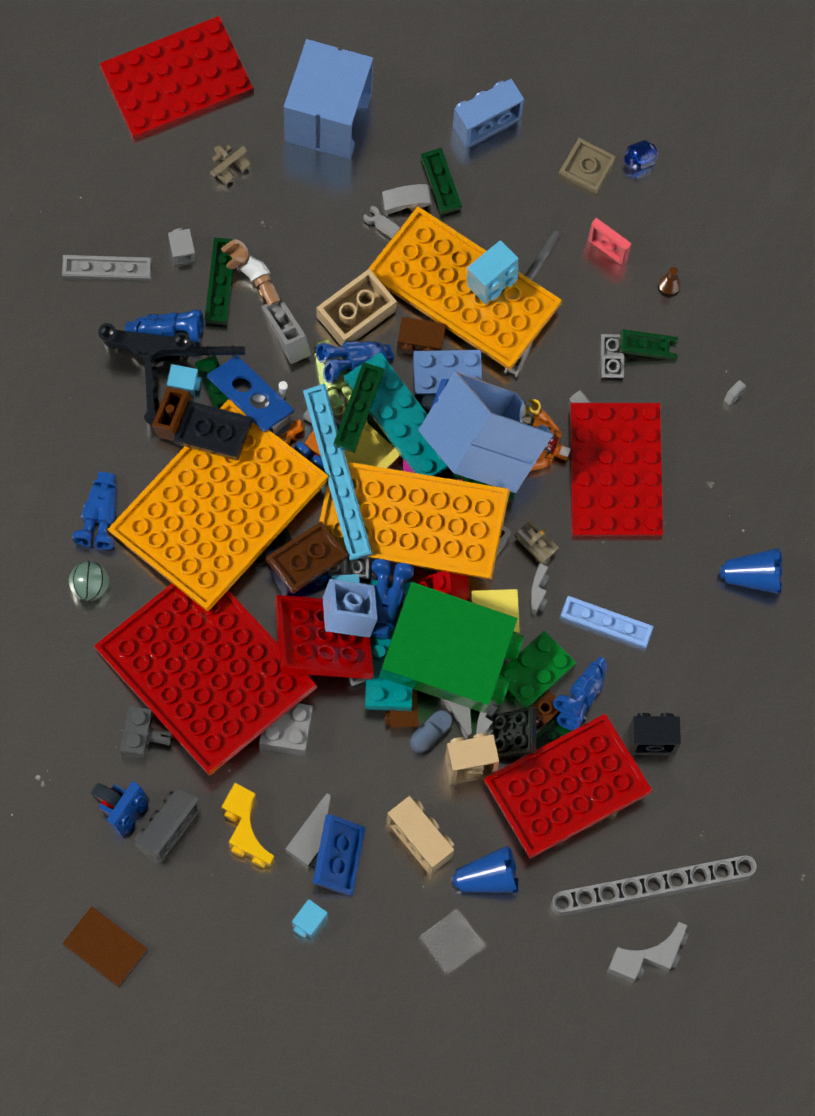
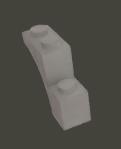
M678 922L673 933L665 941L649 949L635 951L617 947L607 973L634 983L636 977L641 979L645 965L642 962L669 972L671 967L676 968L680 955L677 954L680 945H685L689 933L685 932L687 925Z

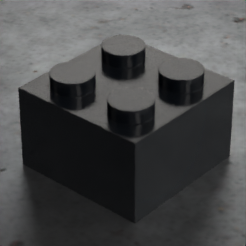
M638 713L637 716H633L629 726L630 754H676L681 744L680 716H674L673 713H662L660 716H651L650 713Z

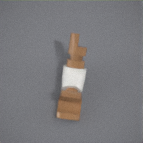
M233 239L221 248L223 253H227L232 257V260L227 263L226 267L235 269L239 266V269L250 278L251 282L255 283L257 288L260 287L259 293L262 298H265L268 305L281 301L274 285L269 283L271 281L269 269L262 261L248 255V249L243 242Z

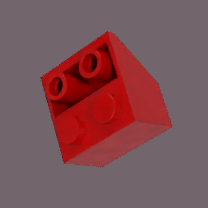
M441 571L416 580L417 584L470 602L467 575Z

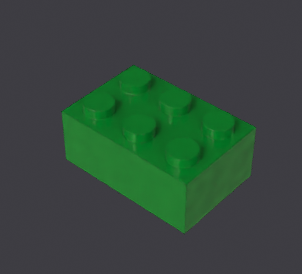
M544 630L519 653L516 661L511 660L502 668L499 675L510 678L506 696L518 709L529 708L547 690L552 691L575 669L576 662Z

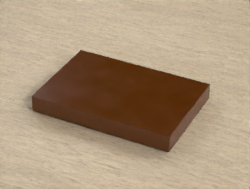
M321 521L266 556V561L291 593L294 594L348 559L349 555Z
M92 906L62 943L117 987L122 984L148 950Z

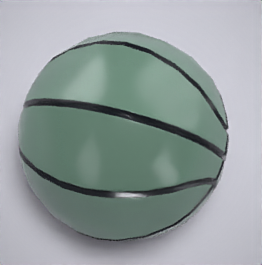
M84 561L77 564L71 571L69 587L74 596L80 600L95 601L101 598L107 591L109 576L101 564L93 561Z

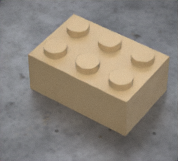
M368 269L316 307L317 318L342 347V344L345 342L357 341L396 312L397 301L371 270Z
M479 733L474 735L472 739L465 740L464 737H458L450 740L451 743H447L445 764L450 786L481 780L497 772L499 758L494 735Z
M408 796L387 813V824L428 874L432 876L452 860L454 853L452 847L454 843L447 835L442 836L437 830L440 828L432 817L428 818L423 813L425 810L423 805L417 799L413 800Z

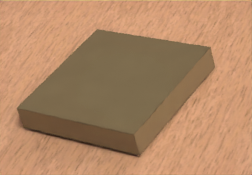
M578 138L561 167L558 176L597 195L614 166L617 156Z

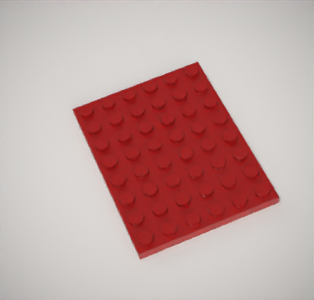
M171 583L94 645L96 651L209 776L317 688L316 683L307 674L281 673L278 643L229 590L207 612Z

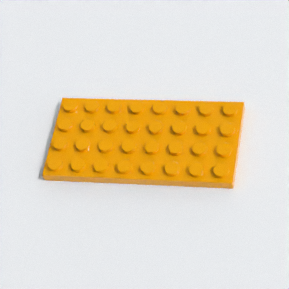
M417 207L368 269L371 270L387 290L437 323L446 324V329L511 370L562 304V300L518 272V280L512 286H506L497 299L490 300L485 304L467 286V267L482 256L486 250L422 208Z
M347 462L373 555L367 557L492 579L510 493L509 489ZM328 483L319 522H323L347 552Z

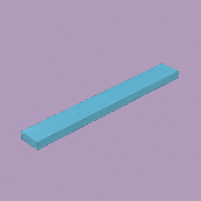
M321 384L303 390L325 473L329 476L327 480L349 559L354 561L373 555L345 452L343 449L333 446L338 427L326 385Z

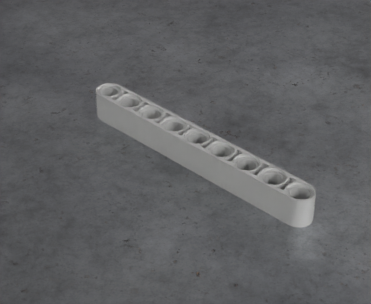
M739 856L565 890L554 895L551 909L558 916H566L744 881L754 874L757 864L750 856ZM739 864H748L750 867V872H742L739 868ZM719 867L725 868L728 876H718L716 869ZM693 873H703L705 876V881H696L693 877ZM671 877H679L682 880V885L674 886L671 883ZM656 881L660 889L657 891L650 890L648 882ZM628 885L634 886L637 894L628 895L625 887ZM611 890L614 898L606 900L602 896V891ZM587 894L591 898V903L582 904L579 896ZM558 899H565L568 902V907L560 909L556 905V901Z

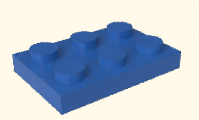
M335 815L325 816L313 884L344 895H353L366 827Z

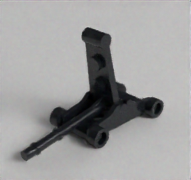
M109 323L102 324L98 330L99 337L108 348L118 347L132 352L137 359H144L147 412L144 415V419L150 426H152L156 416L155 403L159 402V390L155 389L154 380H158V368L154 367L155 360L163 356H181L185 358L207 355V357L210 355L234 356L245 355L246 353L245 346L209 347L207 345V347H194L190 337L184 332H179L174 337L116 330Z

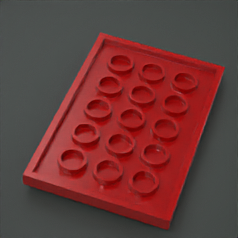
M219 16L99 63L133 140L254 92L250 79Z
M570 403L572 537H662L660 403Z
M606 713L536 750V753L526 755L484 778L485 784L530 859L652 793V788Z

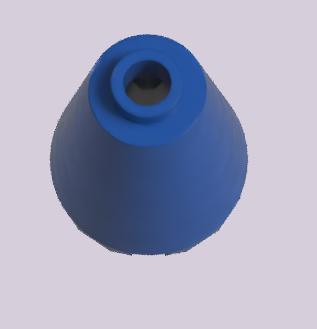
M781 548L726 560L725 565H721V578L725 579L728 584L781 594L783 583L780 582L783 575Z
M509 846L502 847L457 868L456 874H453L455 888H459L461 892H519V879L516 878L515 870L517 868L511 848Z

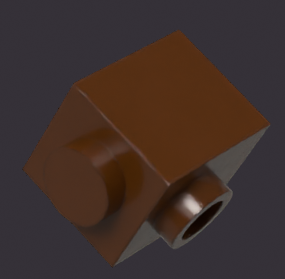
M547 690L530 706L537 709L536 727L544 728L560 713L553 705L556 696L550 690Z

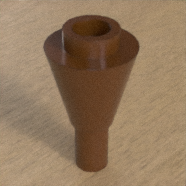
M671 267L669 272L659 280V288L665 294H675L680 289L681 283L676 267Z

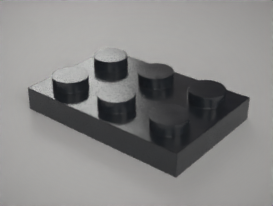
M189 401L173 441L177 445L238 461L253 419L242 414Z

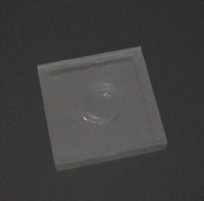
M458 909L419 936L447 975L485 948L484 943Z

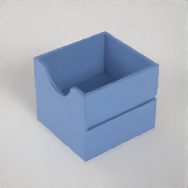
M306 39L284 104L285 141L351 159L355 147V142L352 140L354 116L356 110L368 107L372 95L373 57L344 49L340 51L337 47Z
M455 371L438 397V402H435L418 431L454 474L495 487L506 488L516 493L553 434L545 425H540L536 428L522 422L524 401L516 392Z

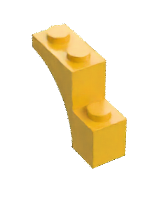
M234 783L221 807L222 812L225 813L224 817L233 822L240 821L229 840V847L232 848L231 852L242 858L244 855L252 858L251 862L260 868L265 866L271 868L275 857L260 845L251 828L250 816L256 794Z

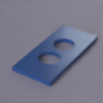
M238 355L207 374V378L244 414L252 417L253 422L263 432H266L294 412V409ZM244 378L251 383L252 387L246 392H240L234 389L232 382L235 379ZM254 395H262L268 399L269 405L258 409L253 407L249 400Z

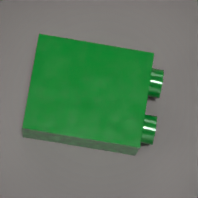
M411 582L379 677L484 713L490 701L502 705L510 678L499 674L505 658L513 661L517 660L525 635L514 632L518 619L516 617Z

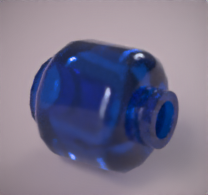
M647 140L629 145L624 155L626 165L636 172L653 167L658 159L656 146Z

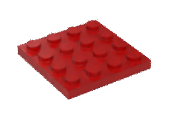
M276 595L275 612L281 673L372 679L374 672L369 637L325 631L323 598Z

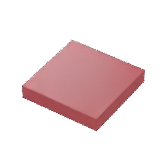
M595 218L591 224L588 241L623 266L628 260L632 243L598 218Z

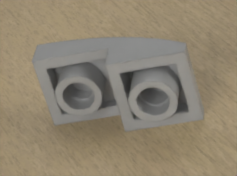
M428 184L402 186L382 192L385 211L388 214L406 208L414 211L417 207L423 208L432 205Z
M601 334V378H624V355L619 353L620 334Z
M348 556V559L326 572L324 576L359 574V578H372L373 559L363 557L350 561Z
M541 563L536 571L531 590L530 610L533 616H536L538 610L542 612L548 601L545 598L546 590L542 589L549 579V575H547L548 567Z
M490 701L484 713L480 712L476 734L487 733V735H491L494 730L491 729L493 721L489 720L487 716L492 718L498 709L496 703Z

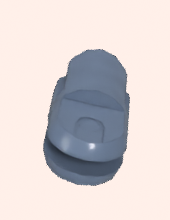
M446 710L435 712L412 735L410 739L412 749L420 753L430 750L453 725L452 715Z

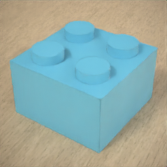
M501 240L467 267V286L485 304L490 300L497 299L506 286L510 287L518 280V257Z

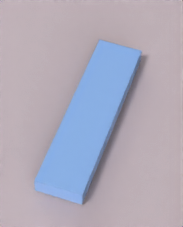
M571 596L567 597L560 616L563 620L644 649L648 645L654 628L652 625Z

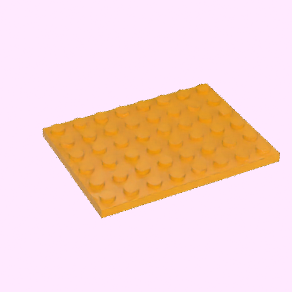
M230 399L220 408L247 416ZM253 422L238 461L183 447L107 530L208 612L325 485L329 476L270 430L263 432Z

